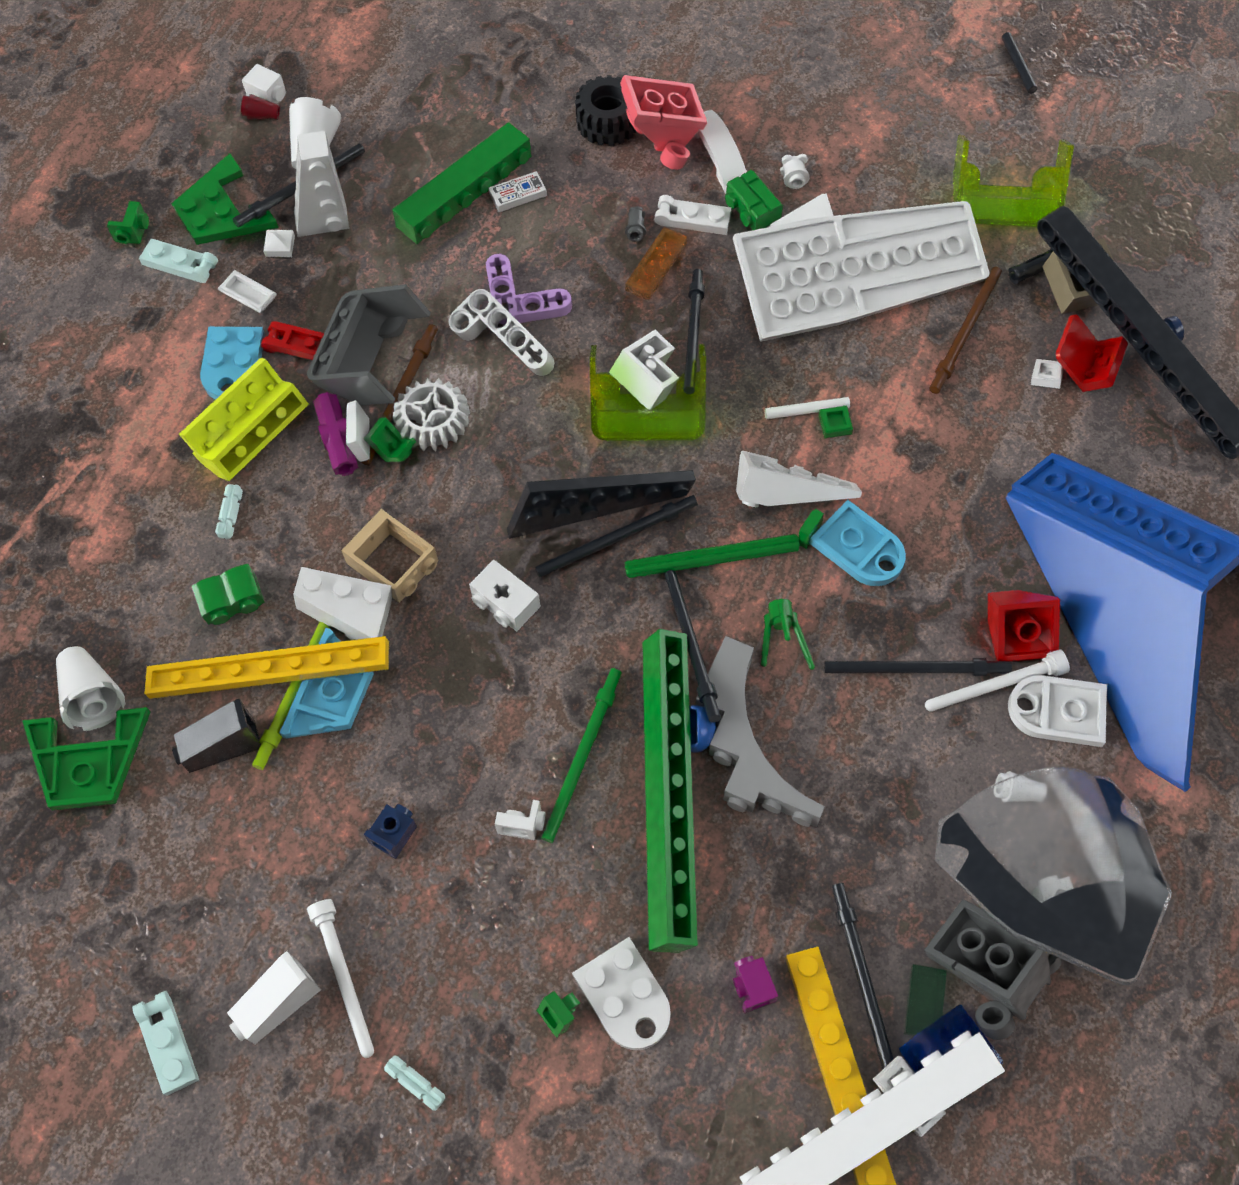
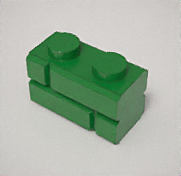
M752 169L742 174L741 177L738 176L728 181L725 195L726 204L731 209L735 208L740 214L741 222L745 227L750 226L752 230L767 228L768 226L770 227V224L782 218L783 205Z

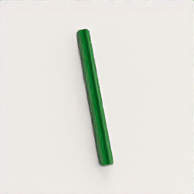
M796 534L639 558L627 560L625 562V571L627 577L632 578L664 573L669 570L676 571L795 552L799 550L800 543Z

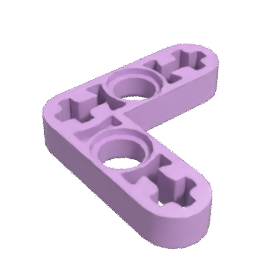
M494 254L487 259L486 269L490 293L501 305L507 302L509 313L519 323L562 317L571 311L572 300L567 290L552 289L516 295L509 259L502 254ZM495 266H501L502 275L497 276ZM500 285L509 287V290L505 293L495 291ZM561 300L563 304L558 305L556 301ZM545 302H548L547 308H545ZM529 303H537L540 305V307L535 311H530L525 308ZM502 319L499 323L505 325L507 319Z

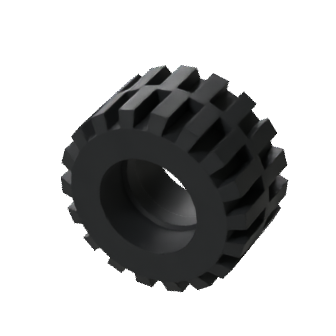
M607 75V77L602 78V76H598L595 80L590 79L586 81V85H582L579 88V92L576 93L578 131H581V135L584 138L588 137V141L591 143L598 142V145L601 146L604 144L614 146V143L618 142L621 144L624 143V139L629 140L633 137V133L637 132L626 113L627 106L621 92V77L613 78L612 75Z

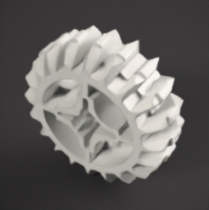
M428 378L425 384H420L416 381L415 387L406 386V394H399V402L394 403L395 412H393V420L396 423L395 428L400 432L403 439L409 437V439L414 438L416 443L413 445V448L420 444V448L423 451L428 446H432V449L436 452L437 445L441 444L447 449L448 441L457 443V435H464V427L469 424L470 410L469 406H467V399L461 394V390L458 387L453 388L450 381L442 384L439 378L435 383H431ZM440 402L447 404L452 409L447 408V406L440 404ZM410 420H416V423L422 424L423 426L420 427L412 423Z

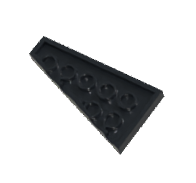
M693 470L530 481L525 485L507 527L509 539L675 498H682L687 496L696 478Z

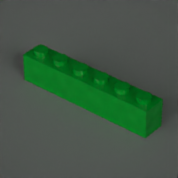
M506 123L393 208L392 212L396 227L416 244L428 238L436 229L444 223H448L453 216L464 208L469 207L482 194L487 193L489 187L508 177L521 164H525L532 157L530 138L511 123Z

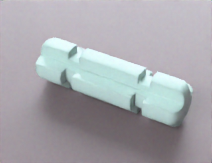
M228 484L225 487L224 496L226 497L222 500L218 517L221 521L217 523L215 530L219 538L230 539L233 536L234 527L232 525L236 523L240 505L238 501L241 500L243 492L239 485Z
M394 1055L387 1062L384 1068L385 1072L394 1079L398 1078V1082L418 1099L423 1098V1103L429 1108L437 1110L443 1103L445 1094L436 1087L432 1088V1084L412 1067H406L407 1063Z

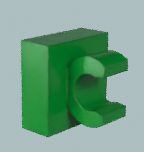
M553 991L543 998L536 1011L555 1037L558 1038L569 1029L575 1018L572 1014L576 1011L575 1007L580 1005V1002L573 992L561 1000L557 993Z

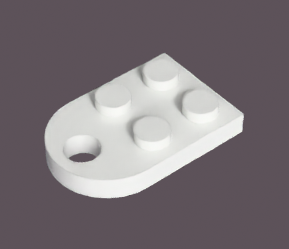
M1044 675L1030 676L1021 680L1013 689L1008 700V712L1016 727L1029 736L1103 747L1106 743L1107 684ZM1026 698L1030 700L1033 704V710H1022L1017 704V699Z
M630 937L572 972L573 977L603 1027L615 1043L626 1049L643 1050L654 1046L664 1037L670 1024L671 1011L669 1001ZM646 1019L654 1023L656 1031L652 1037L641 1038L636 1033V1025L641 1020Z

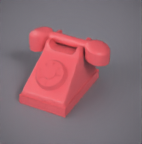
M624 75L620 82L621 92L627 106L626 113L632 126L639 134H644L654 143L656 151H662L660 161L664 166L669 169L680 170L684 167L690 156V151L685 146L707 124V119L694 85Z

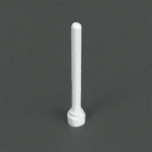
M1059 649L1047 653V656L1040 663L929 699L925 702V708L932 712L1019 683L1021 680L1034 675L1047 673L1049 676L1054 675L1057 677L1069 673V662L1065 653Z
M332 899L322 900L307 908L311 922H315L316 927L321 929L360 1053L364 1058H370L374 1054V1047L333 925L336 909Z

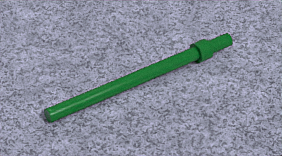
M610 669L603 688L598 690L594 700L596 706L541 837L546 842H554L607 709L611 708L616 698L614 692L622 675V672L618 669Z

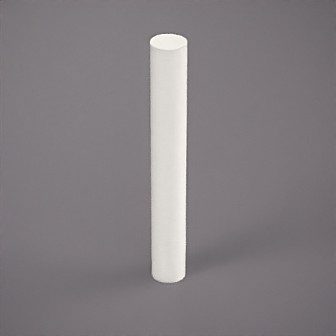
M849 397L765 408V418L767 420L817 413L819 409L846 405L850 408Z

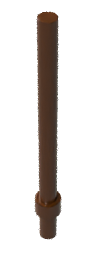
M992 267L945 359L939 362L935 370L936 376L929 387L932 393L938 394L946 379H949L955 370L954 364L1002 273L999 267Z
M429 324L421 340H417L412 350L414 354L393 393L395 397L394 403L399 402V394H406V386L410 387L423 359L428 357L432 349L431 343L438 331L437 326ZM388 403L381 418L386 417L392 422L393 412H395L394 403ZM371 446L370 459L361 462L367 466L371 464L376 454V451Z

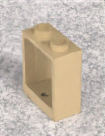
M382 509L341 550L346 563L369 581L391 585L392 598L399 603L405 596L408 597L415 591L418 582L425 575L431 574L438 562L435 547ZM390 534L420 556L395 584L364 562Z

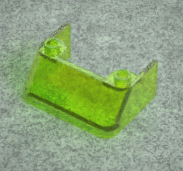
M958 135L953 172L954 202L967 201L971 206L976 224L1037 227L1040 219L1060 206L1065 205L1074 145L1067 140H1059L1056 166H1043L1039 168L1032 177L1031 187L979 185V169L974 164L967 162L970 141L964 135Z
M699 344V372H696L695 392L693 394L684 393L685 373L679 376V380L676 383V394H669L663 402L652 409H647L632 394H620V383L610 373L597 372V345H591L590 401L591 430L594 436L605 441L694 440L699 438L705 431L706 417L705 344Z

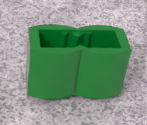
M249 564L236 566L221 575L205 578L192 585L201 616L208 625L224 624L236 613H252L265 603L255 573Z

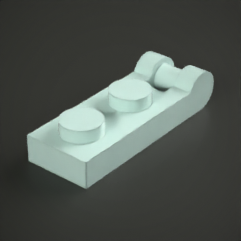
M152 238L139 257L141 264L200 283H206L210 276V269H214L218 263L217 257L209 252L199 253Z
M167 991L155 995V999L146 1004L142 1001L132 1007L133 1013L139 1023L163 1095L168 1096L199 1081L177 1014ZM161 1011L164 1020L153 1024L151 1016Z

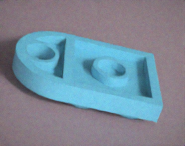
M208 326L200 379L210 397L216 400L224 392L221 391V388L225 384H233L262 357L263 349L260 344L265 337L263 327Z
M849 500L810 538L809 542L810 545L854 579L869 586H882L894 581L900 575L906 559L905 549L900 539ZM887 560L895 568L891 571H885L880 568L878 563Z

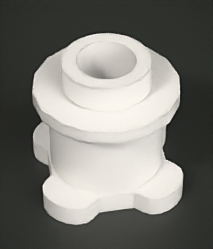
M805 154L798 156L785 155L782 158L783 167L780 168V172L784 176V184L787 187L798 189L808 183L810 177L805 168V163L808 161Z

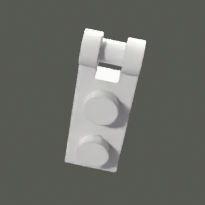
M669 195L659 197V210L656 211L654 218L656 224L727 235L731 207L674 200Z

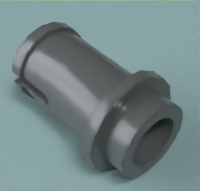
M635 206L629 210V221L625 228V234L629 240L638 242L646 235V228L644 226L645 210L643 211L642 207Z

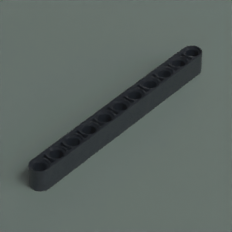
M1060 206L1040 219L1037 223V229L1044 241L1218 450L1229 459L1237 458L1239 456V409L1068 207Z

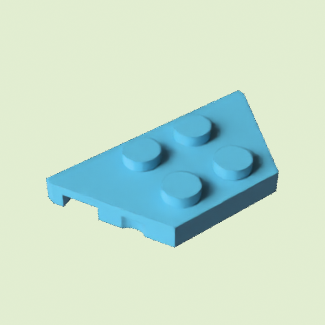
M326 628L319 644L341 642L331 629ZM373 671L303 680L280 730V735L287 739L351 729L374 675Z

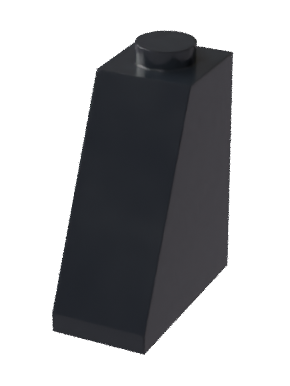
M239 698L174 734L176 746L172 747V752L178 765L182 764L191 773L259 750L261 743L259 742L260 737L256 722Z

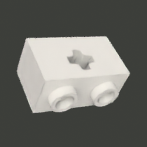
M494 559L469 584L472 601L480 609L485 610L487 608L490 610L497 622L503 627L507 628L510 626L516 632L541 607L539 594Z

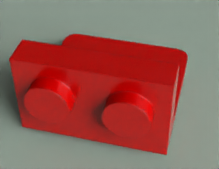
M1075 314L1071 315L1068 319L1055 355L1057 361L1082 392L1109 388L1114 385L1128 342L1123 336L1098 341L1082 319Z

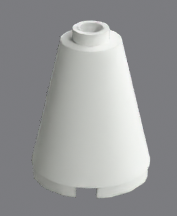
M300 97L295 99L294 104L292 102L290 104L291 161L296 171L297 135L325 131L330 146L340 125V112L333 105L330 106V109L323 106V101L320 99Z
M78 646L68 647L58 654L56 669L60 715L63 722L71 729H74L73 726L82 727L83 731H90L116 719V711L121 706L122 708L125 706V696L120 687L84 648Z

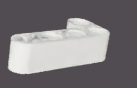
M478 289L472 292L449 317L450 328L463 340L470 341L475 339L488 326L536 375H547L554 368L555 363L552 355L485 289ZM484 301H489L485 309L479 310L480 305ZM502 319H507L505 326L497 328L498 323ZM469 320V325L465 329L460 330L461 324ZM521 337H526L524 344L516 347V341ZM533 352L542 359L540 363L531 357Z

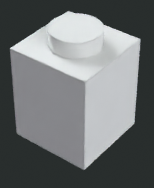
M256 64L242 79L247 96L253 94L278 104L286 95L281 75L259 64Z

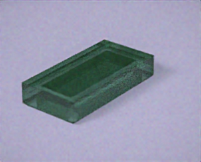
M916 964L911 966L904 1028L905 1035L936 1041L940 1040L947 970Z

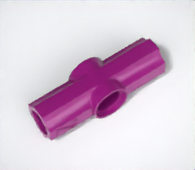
M328 392L319 394L313 403L320 423L318 429L325 450H328L332 469L335 475L347 476L353 474L359 467L355 455L346 445V418L343 417L339 399L336 394Z

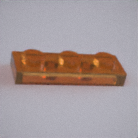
M663 227L625 283V291L649 301L687 245V236Z

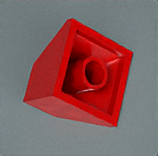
M1021 590L988 593V625L996 660L1020 661L1045 658L1047 653L1059 650L1060 599L1054 596Z

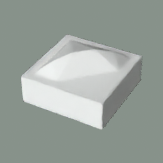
M267 230L263 250L265 257H292L295 239L293 230Z
M1036 359L1031 385L1060 389L1064 368L1058 361Z

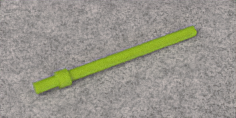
M319 622L308 646L318 645L325 629H330L331 626L328 627L325 623ZM303 680L291 681L269 729H265L259 741L261 746L252 763L253 767L264 770L272 750L277 749L282 739L280 730Z

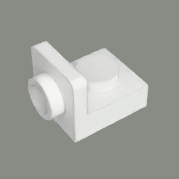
M533 800L529 817H525L524 813L516 810H507L506 813L497 812L495 820L497 834L535 840L537 830H543L546 812L541 811L540 801Z

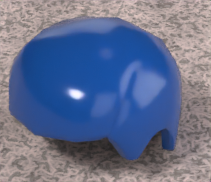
M691 705L689 706L691 752L698 753L704 751L710 745L716 732L715 722H709L705 707Z

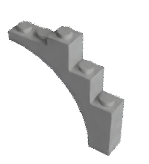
M725 636L708 672L709 680L716 688L718 695L716 702L721 715L719 726L710 743L709 755L713 756V759L722 765L730 766L732 764L735 766L724 790L723 800L728 802L727 805L736 811L745 812L747 810L752 813L756 803L759 802L762 803L764 809L772 813L779 814L783 812L792 816V820L802 826L809 827L813 825L817 827L825 806L801 794L786 782L767 761L753 736L746 711L745 683L752 662L754 647ZM697 696L696 705L704 707V704L699 701Z

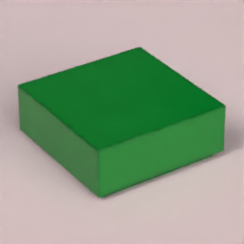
M847 405L819 409L818 415L824 439L852 435L853 426Z
M817 509L812 510L800 528L798 538L800 546L803 548H808L810 538L822 526L823 512Z

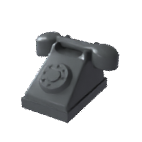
M962 899L924 950L928 958L942 965L990 1000L978 1007L975 1019L982 1033L993 1040H1002L1012 1035L1015 1030L1013 1016L1020 1020L1027 1018L1028 1008L1046 984H1051V974L1055 973L1062 963L1061 951L1016 933L996 916Z

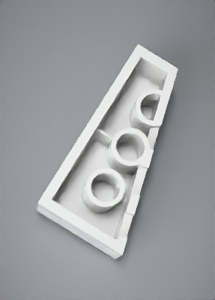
M319 131L297 135L294 207L297 237L349 229L346 203L326 132Z

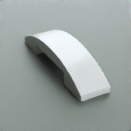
M708 110L704 112L707 124L695 136L696 138L701 137L717 168L716 176L726 194L728 181L738 176L741 177L747 171L728 128L713 110Z

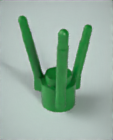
M788 599L771 601L768 604L769 614L764 615L765 628L761 666L765 667L767 665L771 627L774 625L775 629L783 630L785 640L790 641V627L793 626L810 670H814L815 665L798 623L797 613L793 612L792 602Z

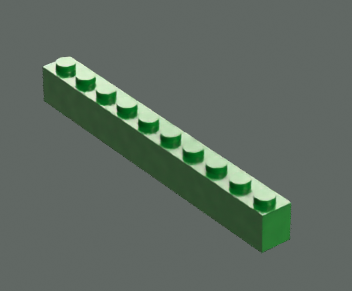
M659 628L642 642L649 951L681 953L698 946L687 634Z

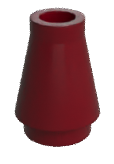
M253 94L249 96L243 95L241 115L247 117L248 120H278L280 104L272 103Z

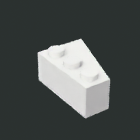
M301 567L293 593L296 609L319 622L325 623L328 627L332 626L345 633V636L351 640L383 636L392 602L391 585Z

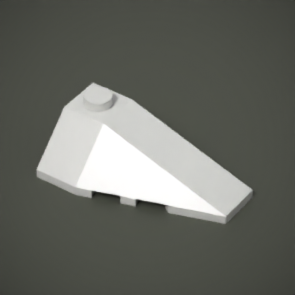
M741 451L736 492L739 499L745 505L751 507H759V504L775 506L861 497L862 491L856 483L823 473H818L817 477H814L804 467L794 465V467L788 469L778 464V459Z

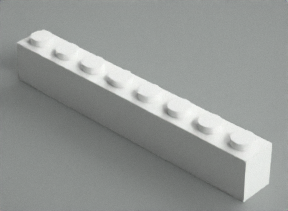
M966 1031L951 1041L954 1049L943 1056L939 1050L935 1051L920 1061L924 1068L912 1075L909 1069L890 1080L894 1087L887 1092L881 1094L879 1089L874 1090L861 1099L864 1106L859 1110L851 1113L849 1108H846L830 1119L834 1126L821 1133L818 1127L800 1138L803 1145L792 1153L787 1146L770 1157L773 1165L762 1172L756 1166L739 1178L743 1183L742 1185H829L1002 1074L1005 1070L980 1032L972 1036L969 1031Z

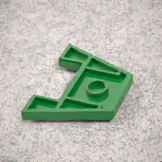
M230 153L171 203L174 211L196 245L279 228L277 221L269 210H267L265 216L258 220L254 218L239 228L233 222V218L240 213L222 186L244 175Z
M147 707L117 710L115 740L56 746L58 721L55 718L22 720L48 808L53 811L116 804L151 711Z

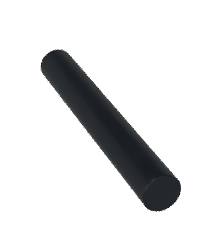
M1004 33L1001 37L1027 92L1032 94L1037 91L1038 87L1011 33Z

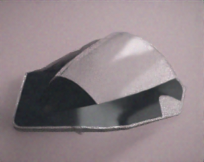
M1052 767L1025 772L1002 780L982 790L958 809L939 819L935 861L996 923L1013 937L1120 985H1131L1137 981L1159 931L1172 891L1160 868L1140 810L1110 777L1097 776L1081 769Z

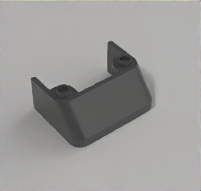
M406 284L354 290L346 293L336 306L307 371V377L316 386L351 402L356 400L359 405L394 403L395 397L370 373L372 365L384 338L399 336L404 331L408 319L430 317L431 312Z

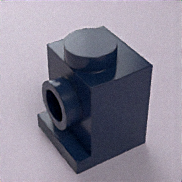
M386 804L371 828L366 830L364 836L369 844L396 859L417 828V825L411 818L413 813L400 804H397L395 808ZM391 821H395V828L388 830L387 827Z

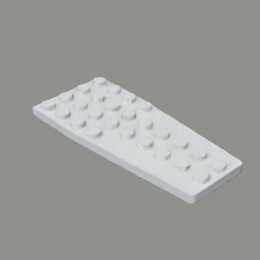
M967 201L812 218L737 233L733 236L760 342L841 325L983 282L989 276V269L972 209Z

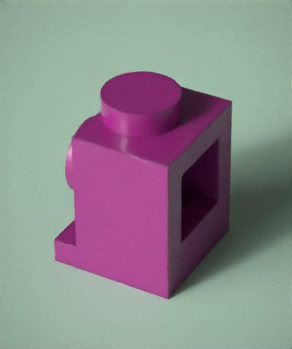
M748 956L734 963L737 977L733 978L735 989L739 998H746L742 1006L744 1014L777 1001L778 994L763 957L754 960L753 956Z

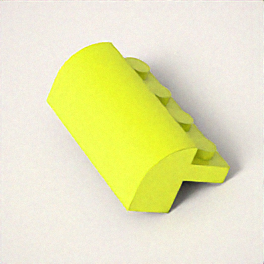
M260 358L181 431L179 435L194 451L192 454L206 468L218 477L230 481L295 419L309 403L293 383L283 381L268 361Z

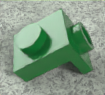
M129 201L123 222L108 221L107 228L115 242L140 244L144 230L148 228L149 218L140 202Z
M386 417L379 418L364 437V440L385 462L404 461L410 456L411 448L416 443L414 438L409 439V437L403 439L400 432Z

